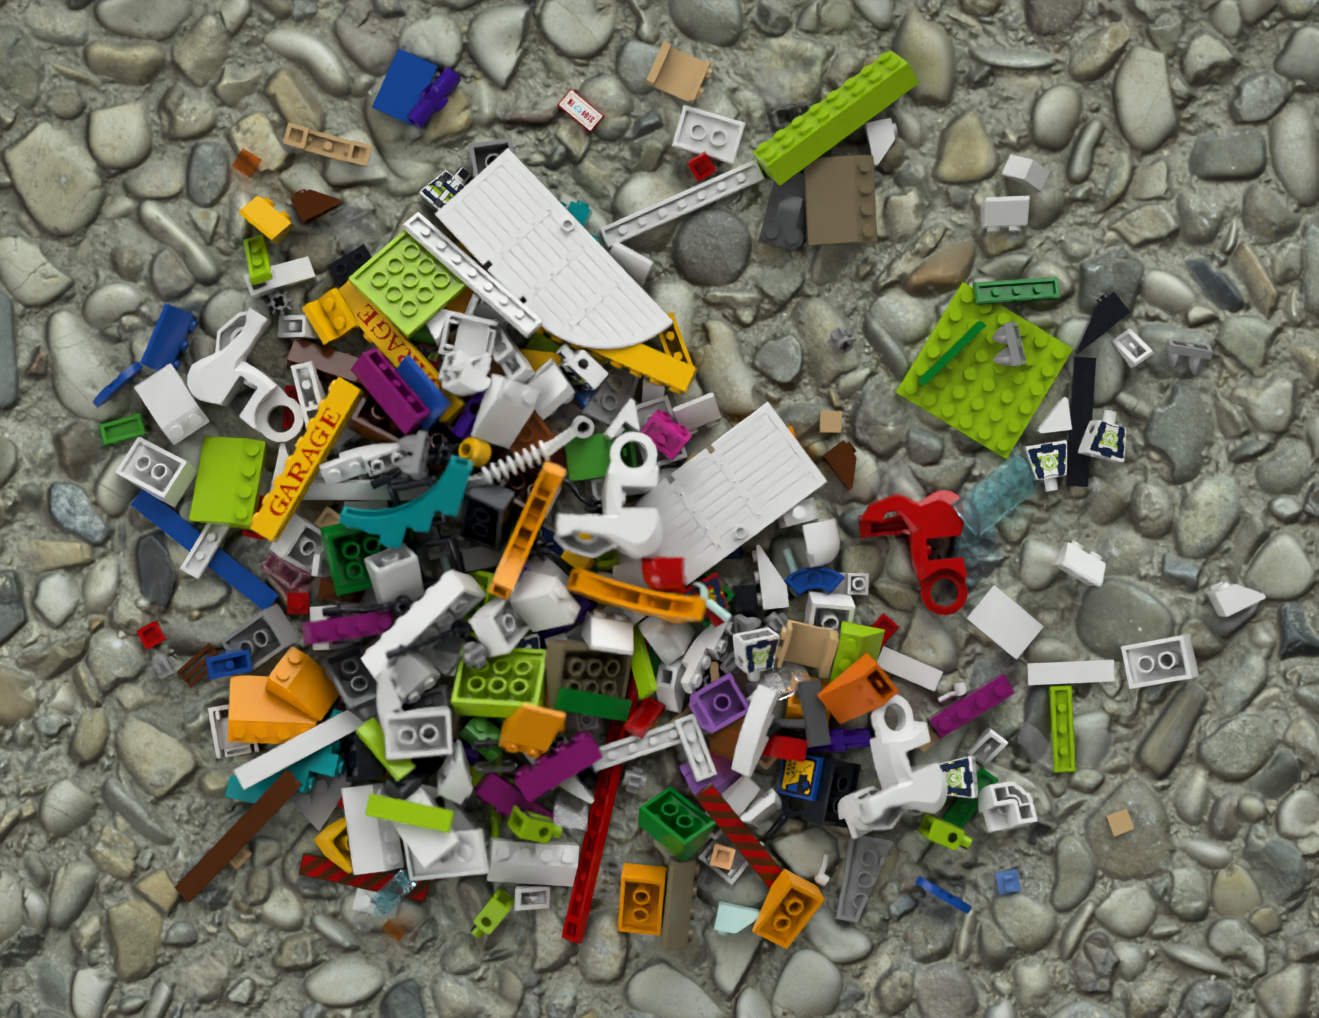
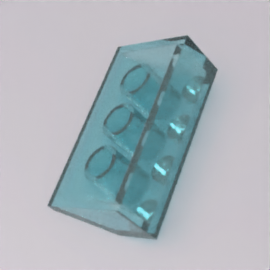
M1018 451L1004 460L951 504L977 539L1034 493L1032 468Z

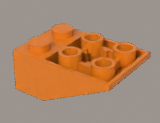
M865 653L818 693L817 696L838 723L842 724L883 706L900 691L879 664L868 653Z

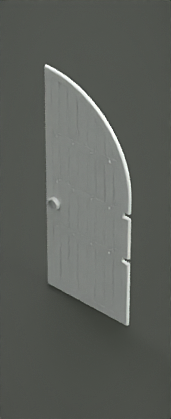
M509 148L435 213L438 219L482 265L488 261L493 264L488 268V271L503 287L518 300L522 297L527 300L524 305L543 321V328L567 342L596 349L623 348L649 340L674 323Z
M768 402L711 444L715 449L713 453L710 454L707 448L702 450L671 473V476L675 479L674 482L670 484L666 478L657 484V487L644 494L633 507L657 509L663 527V541L658 550L646 558L684 557L687 585L827 482ZM617 551L619 565L613 566V579L652 590L643 580L641 558L632 559ZM622 608L624 614L628 616L627 619L631 620L633 625L647 616Z

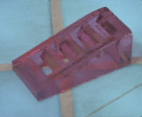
M272 550L261 565L263 570L294 592H299L310 577V574L282 559ZM276 558L279 559V561L272 570L270 568L271 565L276 560ZM285 564V567L283 568L281 573L278 574V571L280 570L282 565ZM290 569H292L293 571L291 572V574L289 575V577L286 579V578H285L286 575L288 574V572L290 571Z

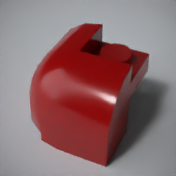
M684 557L641 558L642 577L650 589L662 593H685L687 576H685Z

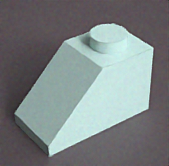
M719 901L714 930H718L717 933L724 936H730V933L736 934L756 921L761 910Z

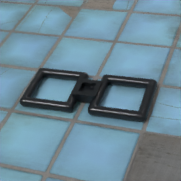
M428 476L423 477V480L412 479L388 485V492L393 507L402 505L398 491L427 485L432 487L438 481L437 477ZM438 511L440 516L432 518L428 533L424 531L416 532L419 541L407 544L417 555L423 589L435 586L441 580V577L425 579L417 554L418 549L449 544L457 572L467 574L464 570L456 537L454 535L442 536L439 525L447 524L450 518L441 514L440 511ZM406 527V531L413 530L410 527Z

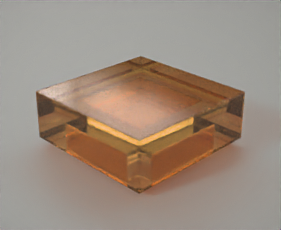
M242 148L232 167L251 178L262 159Z
M388 920L382 927V930L397 942L406 933L391 920Z

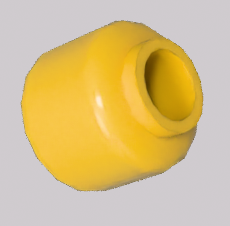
M468 437L460 444L459 457L473 461L472 466L482 467L489 461L491 448L487 441Z

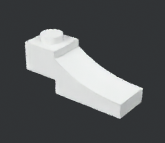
M495 318L494 320L499 321L498 326L490 325V329L497 330L492 355L496 362L502 366L509 379L523 384L535 375V372L528 359L511 339L501 320Z

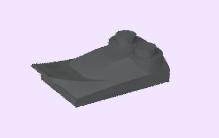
M797 173L781 186L775 181L773 182L758 243L800 253L807 226L804 174Z
M361 642L321 657V663L325 669V675L331 679L349 712L364 722L372 717L379 716L377 708L378 682L361 660L366 651Z

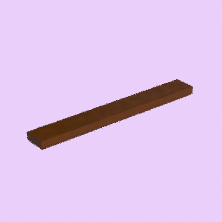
M286 770L174 888L189 903L193 901L303 784L289 770Z

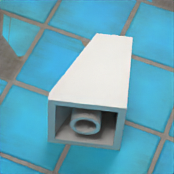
M401 543L400 549L389 548L364 558L378 604L395 601L400 595H407L412 601H416L424 595L417 555L405 543Z
M524 571L509 602L533 632L573 624L581 608L558 578L531 571Z

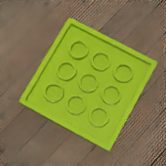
M405 230L348 278L349 282L408 339L468 287Z

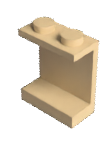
M663 41L646 79V84L694 104L695 100H700L704 92V88L701 87L704 80L708 81L713 69L710 68L711 61H701L672 48V44Z
M787 620L786 626L780 630L781 642L775 657L777 667L781 668L783 661L818 668L819 677L828 678L839 643L838 631Z

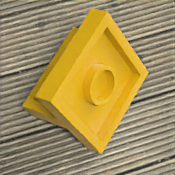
M337 288L329 290L318 300L302 307L324 345L352 334L356 331L355 327L359 325Z

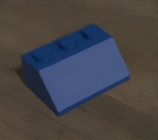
M165 303L140 364L159 371L171 363L175 370L178 371L181 364L179 358L182 353L186 352L189 346V341L187 340L190 333L193 334L197 327V317Z

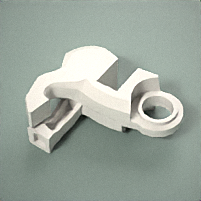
M249 307L248 311L238 313L217 331L215 353L192 364L187 375V386L191 394L199 400L226 407L229 406L243 383L256 389L239 417L253 429L262 432L268 439L275 442H287L294 439L304 426L305 422L301 406L295 399L288 397L285 391L268 375L246 363L248 354L271 322ZM278 406H288L295 416L293 426L284 433L274 431L269 424V415Z
M628 432L618 437L610 448V464L606 471L602 493L603 516H579L560 513L556 515V534L554 539L566 552L592 559L606 551L616 550L632 559H640L653 554L660 547L663 541V527L657 509L621 508L625 504L624 491L650 492L657 487L659 467L656 466L657 450L651 438L643 433ZM634 442L643 447L646 459L641 467L629 468L623 464L620 458V451L624 444ZM579 533L594 535L591 540H584L579 537Z
M895 695L883 706L872 710L871 720L876 738L870 739V744L882 791L863 799L855 800L858 813L850 817L847 822L861 831L893 829L903 814L920 816L923 813L935 814L946 802L948 792L947 780L938 763L910 767L905 752L929 743L931 740L927 723L914 721L909 703L902 696ZM887 706H891L897 713L898 724L894 731L885 723L884 713Z

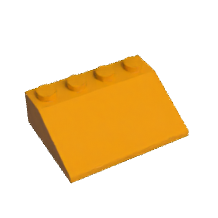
M230 676L227 742L284 744L316 727L317 720L266 690L265 687L269 676Z

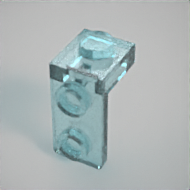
M402 868L375 894L370 902L378 911L386 916L418 882L410 881L409 873Z

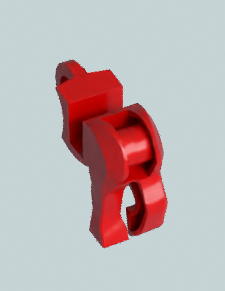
M938 490L926 496L920 502L894 494L870 504L862 515H858L860 538L908 534L911 562L914 574L921 588V600L929 611L937 615H950L956 613L964 606L967 600L968 589L965 583L967 573L963 557L928 560V556H931V545L926 543V539L961 536L966 518L965 504L958 494L950 490ZM889 512L898 514L897 516L884 519L885 514ZM940 579L952 581L957 588V597L948 606H939L931 597V588Z

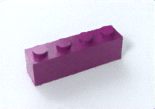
M377 348L362 353L350 369L405 435L419 429L431 414V411Z
M383 610L303 622L304 644H318L383 634L394 626L393 611Z
M1000 673L927 719L938 737L943 738L1015 694L1004 674Z
M589 730L585 733L581 731L572 737V741L567 744L561 743L553 749L554 752L547 756L543 754L536 758L535 763L531 766L525 765L516 771L514 782L528 803L603 758V752Z
M491 768L486 771L474 788L477 794L476 798L484 804L489 802L495 806L494 811L503 817L505 814L510 817L513 806L517 805L548 815L555 822V825H559L561 822L557 814L534 799L528 803L518 787Z

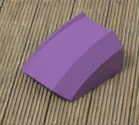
M731 672L690 695L689 706L700 726L711 733L746 715L749 709V704Z
M718 744L709 749L717 775L699 782L695 780L689 761L679 766L694 795L710 782L721 794L741 777V773L731 769L734 758L728 748Z

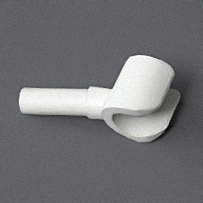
M965 682L953 684L955 691L939 697V702L941 703L951 697L964 695L967 690Z
M824 855L821 868L815 876V882L822 887L826 886L830 878L824 874L829 860L828 855Z

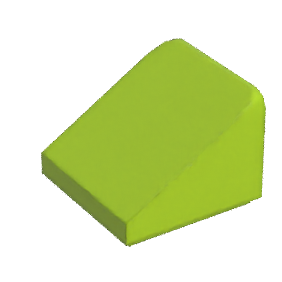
M616 550L606 551L596 557L598 571L611 570L613 566L619 565Z

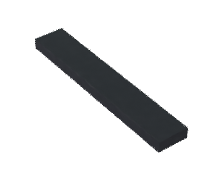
M1073 357L1070 404L1072 430H1069L1065 486L1088 487L1090 456L1078 453V449L1087 426L1093 417L1096 358Z

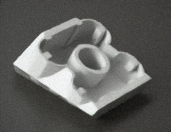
M552 358L535 372V375L523 383L540 390L534 409L542 420L553 415L562 403L568 404L574 398L575 391L573 386Z
M771 788L750 804L741 813L740 819L747 826L759 829V825L778 809L782 810V799Z

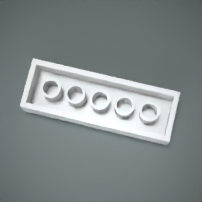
M454 570L444 573L441 576V580L435 586L430 587L426 594L419 601L415 602L404 616L397 619L396 624L390 630L381 635V639L375 645L366 650V654L361 660L373 677L377 678L381 673L384 661L388 660L385 652L397 648L400 644L405 647L450 630L452 623L458 619L462 620L486 594L472 576ZM441 639L427 646L411 650V652L425 656ZM400 656L390 659V665Z

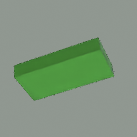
M142 413L99 425L105 446L147 434Z

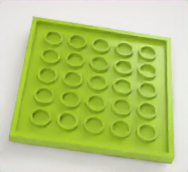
M962 282L895 393L1006 460L1073 351V348L1000 304L975 305L973 288ZM982 321L986 327L924 387H921L917 380L976 322ZM1018 322L1027 364L1003 366L993 362L994 357L1001 350L1009 347L1008 344H999L992 339L994 333L1004 326L1005 323Z

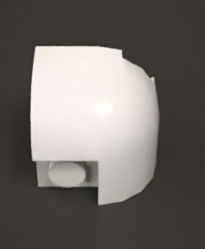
M459 349L445 355L438 380L442 381L444 389L459 396L472 395L483 391L492 382L490 378L486 377L490 370L489 365L492 357L484 353L472 358Z
M836 519L802 525L809 567L813 568L830 563L837 556L840 549Z
M1016 782L988 785L979 793L978 810L979 813L984 814L988 833L1012 830L1038 821L1030 793H1027Z
M875 786L859 789L841 798L838 803L839 820L845 818L853 839L872 831H861L848 823L847 820L858 813L855 800L863 799L881 791Z

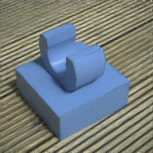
M1016 868L995 872L999 895L1021 891Z

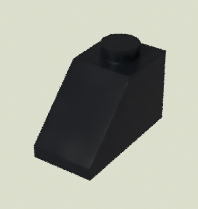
M756 584L734 585L735 616L742 614L747 618H758Z

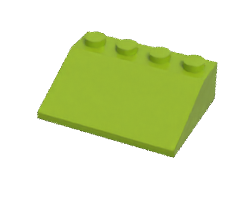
M204 436L189 521L252 530L250 529L252 525L251 519L258 510L268 453L266 441Z
M513 648L508 654L488 656L485 660L487 664L480 669L474 666L469 668L461 656L451 698L455 714L507 718L524 703L544 708L547 680L545 669L546 650Z

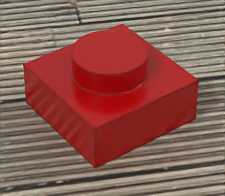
M706 151L687 161V165L698 182L716 172V168Z
M287 592V614H310V592Z
M157 620L137 630L146 650L167 640Z

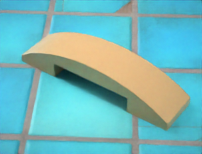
M289 122L283 144L300 150L365 167L368 165L372 145L354 140H346Z

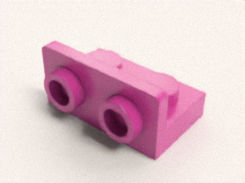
M659 409L656 410L639 432L650 437L656 448L672 461L692 437L684 425L677 424L667 412L660 411Z

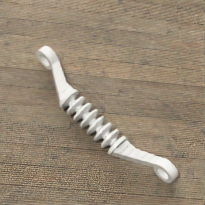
M581 415L576 417L572 425L554 439L545 443L542 440L538 441V449L531 444L530 453L523 448V456L514 452L515 460H512L508 455L506 456V464L501 459L498 460L499 467L490 463L491 471H488L485 466L482 467V472L468 478L465 490L488 484L493 485L494 478L501 483V475H504L508 480L510 479V471L517 476L518 467L525 472V464H528L532 469L534 468L533 460L540 465L542 456L549 461V456L553 452L555 453L574 437L588 438L594 432V423L588 416ZM581 422H587L589 425L587 430L583 432L577 430Z

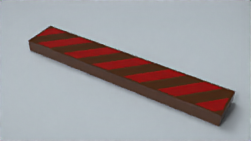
M710 782L695 794L694 797L770 889L783 870Z
M303 853L298 874L426 902L430 880L410 881L409 875L391 871L353 875L352 871L349 874L327 857Z

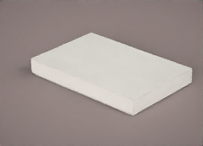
M684 105L672 147L697 155L706 151L709 158L734 165L746 123Z
M995 585L989 589L966 617L967 620L1016 660L1044 627Z

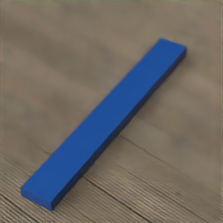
M144 490L131 503V506L189 552L191 551L201 534L198 529L164 502ZM220 547L208 565L209 568L262 610L271 607L280 596Z

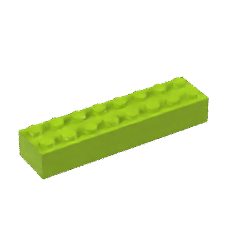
M891 50L885 52L874 63L865 66L855 77L846 80L840 88L830 92L821 102L812 105L805 114L796 117L786 128L777 131L767 142L758 145L757 149L752 153L763 171L781 186L920 82L907 61Z

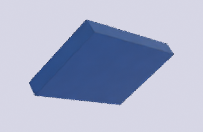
M398 48L372 108L412 126V123L408 121L406 116L420 100L421 92L431 84L438 66Z
M409 355L402 360L396 371L431 411V414L421 425L424 432H429L450 407L451 403Z

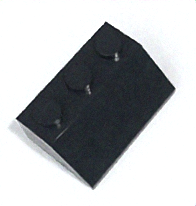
M496 484L465 490L460 536L495 552H499L510 537L515 492Z
M820 757L824 758L817 800L805 799L801 820L818 825L848 828L845 818L839 820L838 803L841 798L856 791L861 764Z

